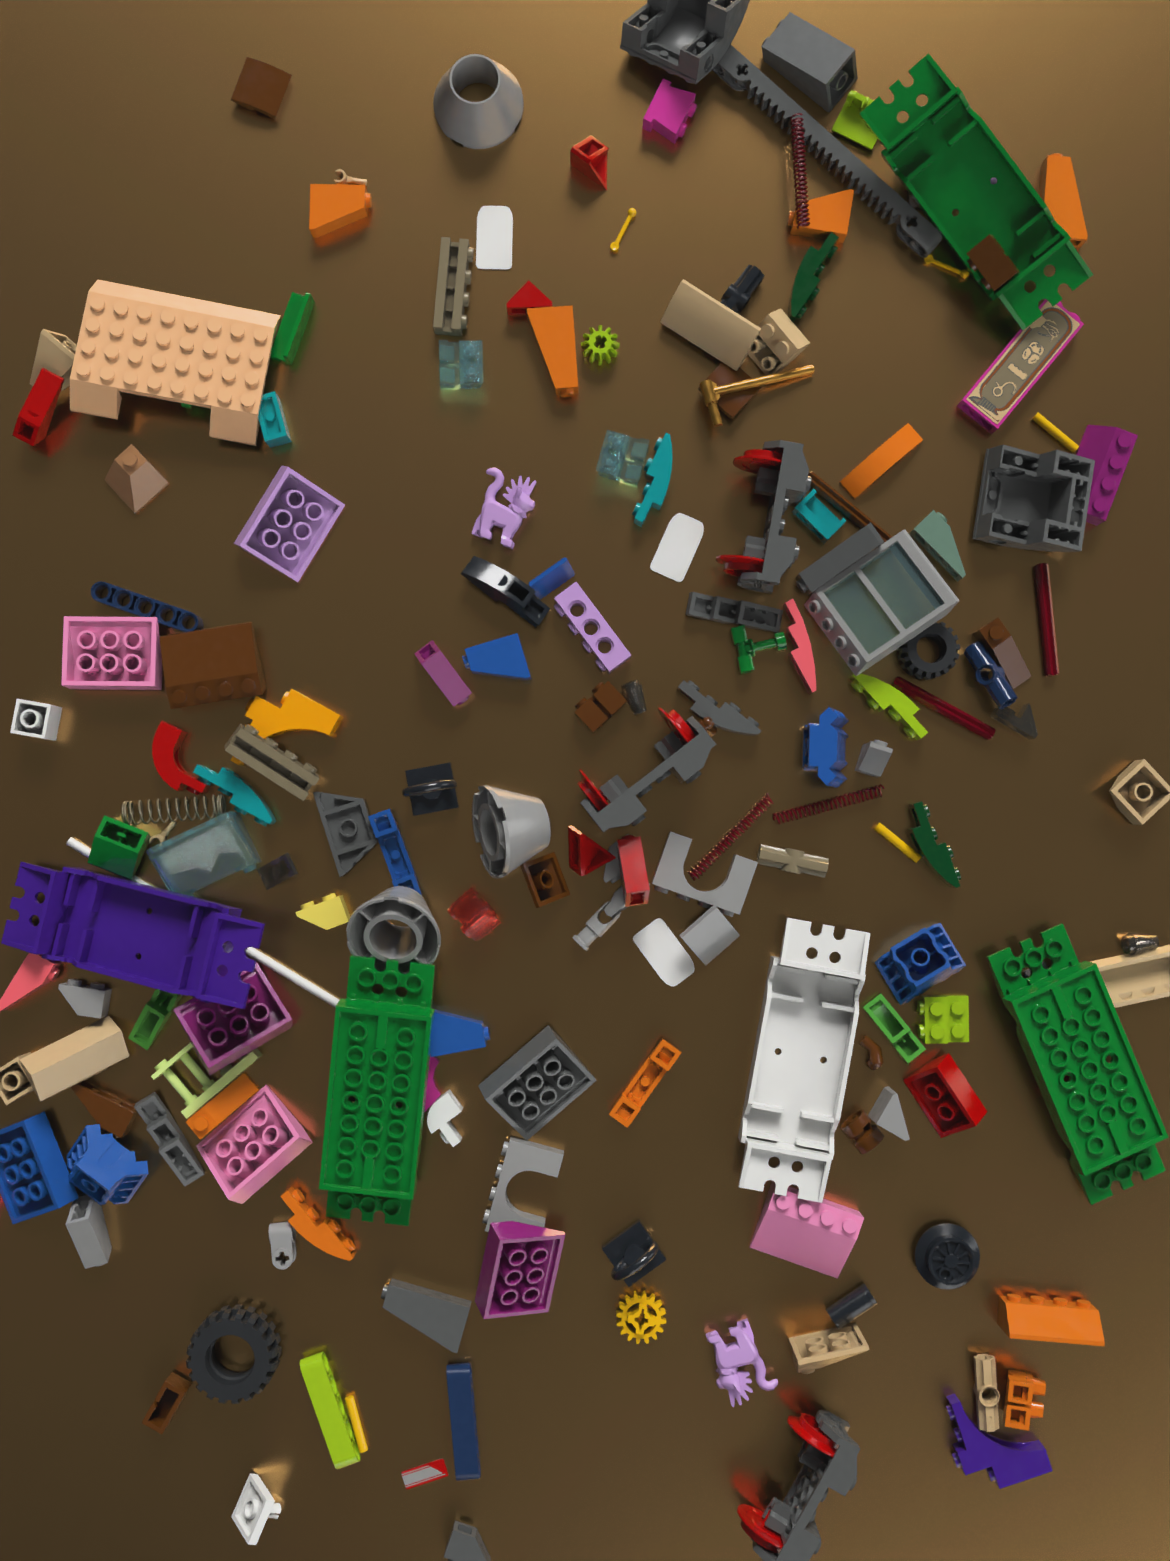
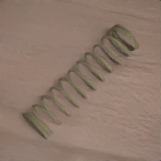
M222 793L221 795L218 794L217 799L214 794L212 795V817H209L207 813V799L205 795L203 796L204 814L202 818H200L197 811L198 802L196 796L193 799L195 809L193 819L188 813V798L186 796L184 798L186 810L184 819L179 814V799L177 797L175 798L177 812L175 820L170 816L169 798L166 799L167 818L165 821L161 817V802L159 798L156 802L157 821H154L151 816L152 803L150 799L147 801L149 813L147 822L142 817L143 805L141 800L138 801L140 815L138 823L133 818L134 807L131 800L122 803L121 814L123 823L128 825L132 821L135 825H138L141 820L144 824H148L150 819L155 824L159 819L163 823H166L168 819L175 822L177 818L184 822L187 816L193 821L196 815L200 820H203L205 815L209 819H212L214 815L219 819H224L226 816V801ZM126 805L128 809V821L126 817Z

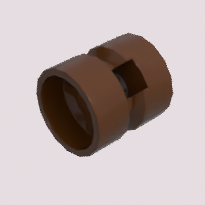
M863 1109L850 1115L840 1126L846 1137L853 1139L852 1144L860 1154L868 1153L884 1138L878 1127L871 1125L872 1120Z

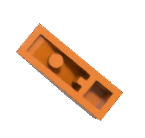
M244 1072L190 1117L186 1123L201 1140L260 1089Z

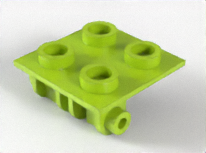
M851 90L831 131L872 150L878 138L859 113L874 100Z

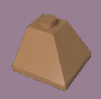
M132 444L114 459L105 478V482L135 514L169 485V482Z

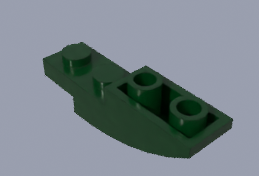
M832 232L819 251L810 246L799 266L789 298L788 317L792 322L796 318L800 320L807 310V307H805L809 299L813 301L820 291L818 285L821 279L818 277L825 268L823 263L827 257L831 259L838 249L836 243L839 237Z
M922 801L909 804L916 826L907 830L917 852L939 879L950 887H960L961 875L958 868H954L951 860L954 858L953 851L949 845H946V842L936 844L935 840L938 839L935 828L930 826L928 806L926 804L923 805Z

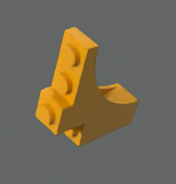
M294 689L284 694L280 702L283 704L281 708L259 696H255L254 699L251 698L245 708L247 711L245 716L253 720L251 724H248L259 731L257 735L264 739L267 737L272 739L280 734L299 730L317 731L333 737L343 719V716ZM234 756L230 760L240 766L245 764Z

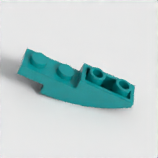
M665 433L663 439L658 438L653 449L657 452L653 459H648L644 467V471H646L645 479L652 483L647 482L642 492V495L645 496L642 504H636L632 513L635 516L634 524L641 527L651 507L660 511L668 490L673 459L671 436L668 433Z
M197 764L193 773L199 775L198 780L209 786L211 782L219 786L218 791L227 796L233 794L229 803L235 805V811L246 815L247 812L255 816L254 821L263 826H266L267 823L275 824L276 819L272 810L258 791L245 779L225 767H222L220 772L216 773L203 765Z

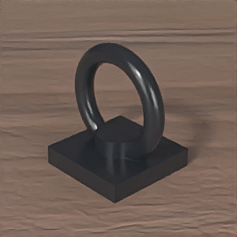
M451 762L405 771L408 787L402 790V795L410 797L413 816L459 808L456 793L457 782L454 780Z
M640 1220L602 1246V1250L614 1266L611 1277L616 1281L624 1280L628 1287L666 1261V1257L660 1250L658 1243L653 1240Z

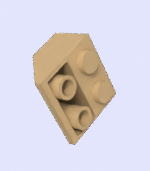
M780 308L768 314L758 325L761 330L748 355L765 375L781 371L810 342Z

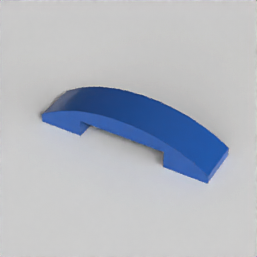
M389 808L368 816L391 874L393 886L409 887L422 895L407 848L391 809Z

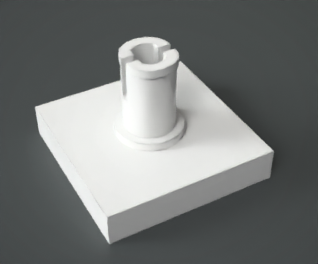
M251 1473L248 1476L231 1518L247 1544L256 1545L267 1519H278V1514L281 1513L280 1503H274V1498L259 1475Z

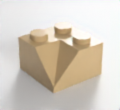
M1145 759L1132 762L1117 777L1109 790L1118 810L1133 825H1143L1170 800V786Z

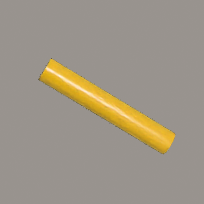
M1039 412L1032 418L1034 422L1069 451L1074 453L1078 449L1079 445Z
M879 822L874 827L875 831L915 863L920 860L922 856L883 824Z
M354 1395L345 1398L359 1453H363L368 1450Z

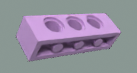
M577 582L554 598L556 604L553 607L561 617L564 615L570 621L567 624L574 635L579 633L583 639L581 642L582 646L588 653L593 652L597 658L595 663L602 672L606 670L610 674L631 658L629 651ZM581 606L584 610L583 614L578 617L573 616L570 612L572 607ZM594 624L598 629L594 635L586 634L584 631L586 625ZM602 642H607L610 644L611 650L608 653H601L598 650V645Z

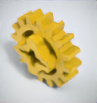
M643 1290L641 1296H638L636 1291H633L632 1298L625 1295L626 1303L619 1302L621 1310L616 1311V1317L620 1318L616 1320L617 1326H623L620 1329L621 1335L628 1333L627 1340L630 1341L634 1337L636 1338V1344H639L641 1339H644L645 1343L648 1344L649 1337L656 1340V1332L663 1333L664 1331L660 1324H666V1318L663 1317L666 1314L665 1308H660L662 1301H654L655 1294L653 1293L647 1297L645 1290ZM647 1304L653 1307L656 1313H654V1311H650L647 1307ZM643 1309L644 1317L639 1325L638 1317ZM626 1321H628V1323H632L635 1327V1330L630 1328Z

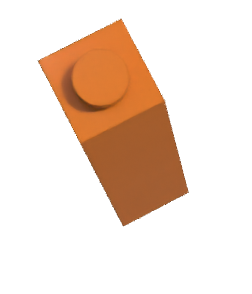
M310 184L309 230L312 237L318 238L367 217L368 208L372 207L371 193L367 192L366 186Z
M848 189L809 200L806 203L809 204L807 207L809 211L806 213L810 214L808 216L810 220L806 222H810V225L799 226V229H797V206H795L794 212L790 211L787 225L791 226L790 234L826 240L832 232L839 237L837 242L844 243L848 232L854 190Z

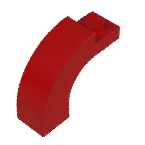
M161 720L152 744V756L157 772L176 791H183L187 785L186 790L193 794L199 795L200 792L207 794L211 785L209 786L188 774L181 766L179 760V750L188 732Z

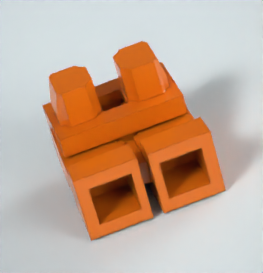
M1008 1370L1003 1413L1005 1427L1029 1431L1030 1418H1043V1403L1032 1401L1033 1394L1045 1396L1046 1382L1044 1380L1033 1377L1032 1372Z

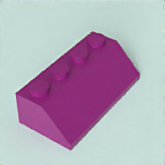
M1086 426L1075 454L1095 460L1086 522L1098 526L1106 521L1138 435L1118 427Z

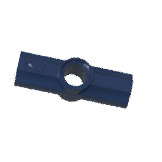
M981 641L968 646L965 649L964 655L975 670L977 681L985 686L999 709L1013 704L1018 697L1006 680L1004 669L995 663ZM992 670L993 676L989 680L988 674Z

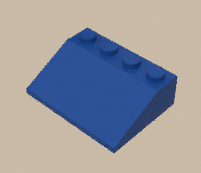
M45 1111L0 1129V1194L12 1224L59 1209L79 1198L75 1185L69 1182L67 1165Z

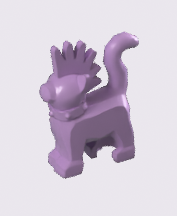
M495 467L486 470V474L494 476L495 481L487 488L481 514L476 519L472 535L491 541L493 536L491 529L493 526H497L503 529L501 544L513 550L515 543L512 541L514 534L522 524V520L527 518L526 513L535 508V501L530 498V495L537 482L535 480L529 486L530 477H527L523 484L522 476H519L516 486L515 481L511 479L512 489L506 487L509 494H503L511 503L508 505L509 507H506L495 499L497 492L503 486L505 477L501 470Z
M747 1318L738 1321L736 1327L728 1328L731 1336L736 1338V1341L729 1344L724 1343L716 1330L706 1333L707 1341L714 1346L715 1360L718 1366L716 1372H718L719 1377L716 1380V1384L719 1389L728 1390L732 1407L735 1405V1398L739 1405H742L741 1396L749 1401L745 1390L750 1393L753 1392L752 1388L746 1384L752 1383V1380L747 1378L750 1373L748 1371H737V1367L752 1364L756 1371L755 1380L759 1388L765 1391L774 1390L778 1385V1379L766 1381L765 1379L766 1367L754 1343V1335Z

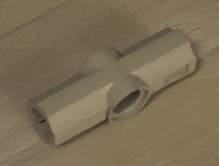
M760 844L757 854L758 864L780 868L782 871L796 874L804 873L825 878L829 865V858L805 854L804 851L790 848L781 849Z

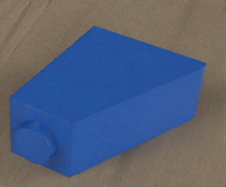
M518 633L465 648L466 655L462 656L465 668H470L474 674L520 680L531 679Z
M435 1009L430 1039V1055L435 1057L486 1047L487 1041L490 1040L488 1026L484 1027L483 1021Z

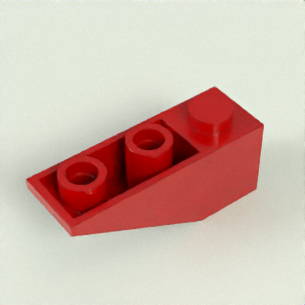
M45 368L41 369L18 415L12 436L31 446H35L46 438L64 378Z

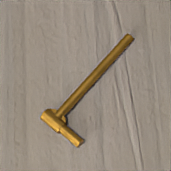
M808 365L717 386L711 380L700 382L699 385L704 402L708 406L714 427L723 425L717 406L720 395L814 374V366Z

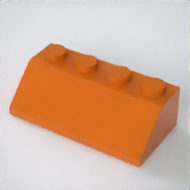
M1007 1294V1297L999 1296L997 1324L1010 1339L1092 1346L1105 1345L1099 1310L1090 1301L1078 1299L1076 1302H1068L1067 1299L1058 1297L1053 1298V1300H1045L1041 1296L1034 1295L1030 1296L1029 1299L1021 1298L1017 1294Z

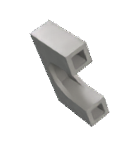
M669 831L651 884L656 885L654 890L668 894V891L671 890L677 893L676 897L689 902L690 898L699 900V906L710 909L712 905L721 908L720 912L730 917H733L734 913L740 915L758 862L734 854L727 876L719 887L710 891L696 890L687 882L683 871L692 839Z
M511 1136L509 1142L504 1141L501 1155L505 1156L503 1165L498 1164L495 1178L499 1179L497 1187L492 1186L489 1200L493 1201L491 1210L486 1209L482 1223L486 1224V1232H489L490 1223L515 1221L544 1227L545 1217L520 1211L511 1204L507 1196V1185L512 1177L523 1171H535L558 1178L563 1160L564 1150Z

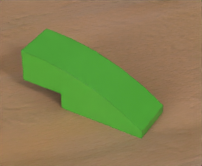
M156 989L151 999L145 1004L128 1039L148 1050L170 1018L173 1009L176 1008L182 995Z
M881 993L863 1007L908 1066L926 1052V1048Z

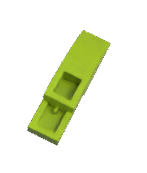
M853 674L849 677L852 681L850 683L851 686L858 693L862 692L867 697V704L874 711L877 709L879 712L888 707L889 715L896 722L900 721L905 726L903 730L911 739H922L928 733L913 716L919 708L902 692L869 675L859 674L855 676Z

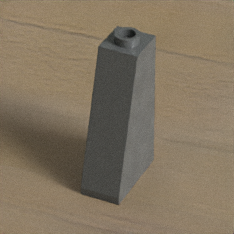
M869 523L796 576L798 580L796 585L802 593L806 592L808 596L811 595L816 589L879 547L884 542L872 523Z
M393 1278L389 1285H384L381 1299H384L382 1308L451 1352H458L472 1301Z

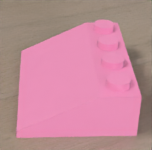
M64 616L61 685L69 689L162 690L163 667L158 618Z
M265 1085L198 1143L196 1147L228 1200L243 1204L313 1142L298 1120L270 1087Z
M772 1181L750 1243V1248L838 1279L858 1238L864 1220L862 1214L857 1210L823 1199L822 1203L798 1199V1189L788 1187L786 1196L774 1194L775 1182Z

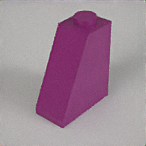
M433 640L414 653L453 707L457 704L461 705L468 700L472 692Z

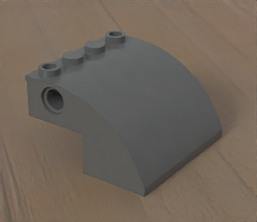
M647 0L644 6L623 22L620 49L627 51L631 56H637L647 61L650 65H656L666 70L669 74H675L688 83L697 84L717 65L729 48L742 23L750 0Z
M1007 445L986 449L972 539L1026 550L1049 552L1082 551L1095 460L1060 450L1036 454Z

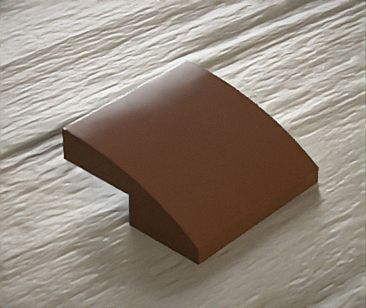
M247 57L231 101L250 111L255 109L275 119L292 75L272 65Z
M722 362L706 380H711L717 386L751 379V377L740 367L735 371ZM758 386L720 395L717 406L729 418L733 419L762 387Z

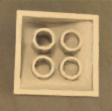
M856 1323L845 1325L840 1330L836 1327L788 1338L794 1366L797 1373L801 1372L802 1374L813 1373L815 1369L869 1350V1345Z

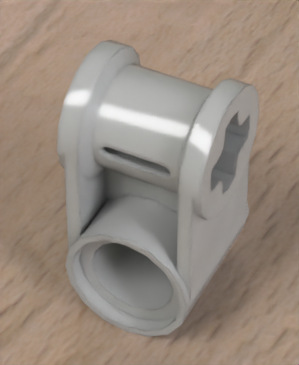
M289 1222L269 1224L268 1233L271 1244L272 1263L276 1268L284 1270L291 1266L297 1257L296 1230ZM282 1252H284L285 1256H289L286 1261L284 1257H280Z

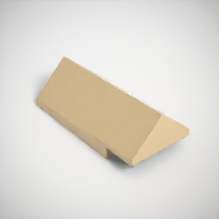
M106 1016L19 1059L41 1102L128 1058L129 1053L121 1029L110 1016Z

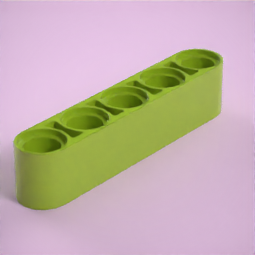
M322 1351L301 1359V1373L335 1468L338 1470L360 1462L361 1457L326 1354Z

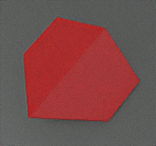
M589 136L571 148L570 165L607 190V152L609 148L593 136Z
M572 825L568 826L569 868L580 876H584L617 858Z

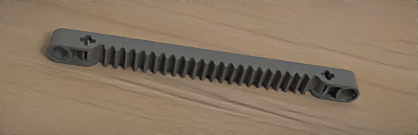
M730 44L721 60L712 70L732 89L736 91L747 90V98L755 97L754 105L762 103L760 110L768 109V117L775 115L774 123L782 121L780 128L788 127V135L792 131L790 117L796 113H802V116H794L792 120L795 118L804 119L802 121L804 123L802 126L804 128V135L802 136L805 137L803 145L809 146L807 152L815 151V159L822 157L821 165L829 163L828 171L835 169V177L842 175L841 183L848 180L847 188L855 187V195L862 193L861 201L868 198L867 206L875 205V213L882 211L880 217L882 219L888 216V225L896 223L898 237L915 253L926 258L943 239L938 229Z

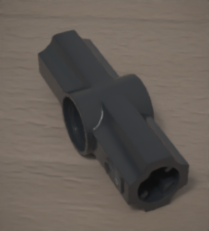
M749 264L737 281L732 283L725 291L720 303L740 314L765 275L759 268Z

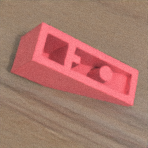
M28 953L0 999V1012L9 1009L50 981L53 982L60 973L58 968L62 962L41 958L42 954Z

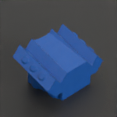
M828 707L819 716V723H808L803 728L802 768L804 771H818V777L826 786L838 788L847 780L841 773V770L848 764L845 761V746L849 735L842 727L849 720L842 712Z
M941 923L934 924L927 929L924 927L891 947L889 952L882 955L875 962L900 1005L909 1003L914 997L922 995L931 987L945 981L952 974L958 973L966 966Z
M100 1124L86 1125L66 1156L67 1167L72 1171L68 1175L69 1182L99 1205H105L108 1200L113 1204L128 1203L149 1174L147 1161L136 1162L135 1151H129L113 1138V1133L101 1135Z

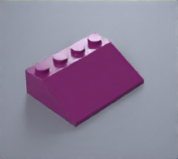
M257 962L254 972L242 971L240 974L243 982L251 984L245 1009L214 1002L206 1003L195 997L173 1009L209 1075L292 1028L291 1016Z
M515 1221L490 1223L475 1296V1303L483 1319L549 1312L566 1235L563 1231Z

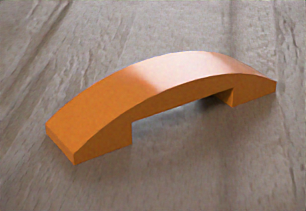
M907 423L839 483L853 499H856L880 476L921 443L923 439Z
M662 1039L626 1086L609 1112V1115L628 1128L640 1112L642 1105L682 1052Z

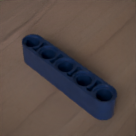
M102 581L96 582L91 588L93 599L109 607L138 617H157L158 624L181 632L203 629V620L187 610ZM108 588L107 597L102 599L100 596L101 591ZM129 595V604L123 606L122 599ZM147 603H151V611L144 614V606ZM172 610L173 618L170 621H166L165 614ZM190 618H194V627L187 629L186 622Z
M471 1363L447 1364L446 1375L456 1481L480 1479V1457Z

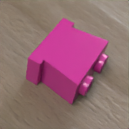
M663 78L643 118L642 129L648 132L654 129L675 144L678 137L682 138L686 131L687 124L685 122L688 116L692 118L697 108V104H695L696 94L671 87V82Z

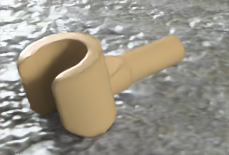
M341 169L335 171L337 176L343 177L341 180H334L336 184L367 186V180L349 177Z
M171 821L164 831L149 839V844L158 838L160 844L156 849L164 847L167 843L166 837L177 822Z

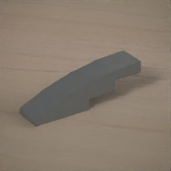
M690 592L686 615L778 633L780 631L783 610L743 600L736 601L720 596L713 597Z
M156 1092L135 1103L134 1108L147 1124L146 1130L159 1146V1153L184 1187L205 1175L184 1134Z

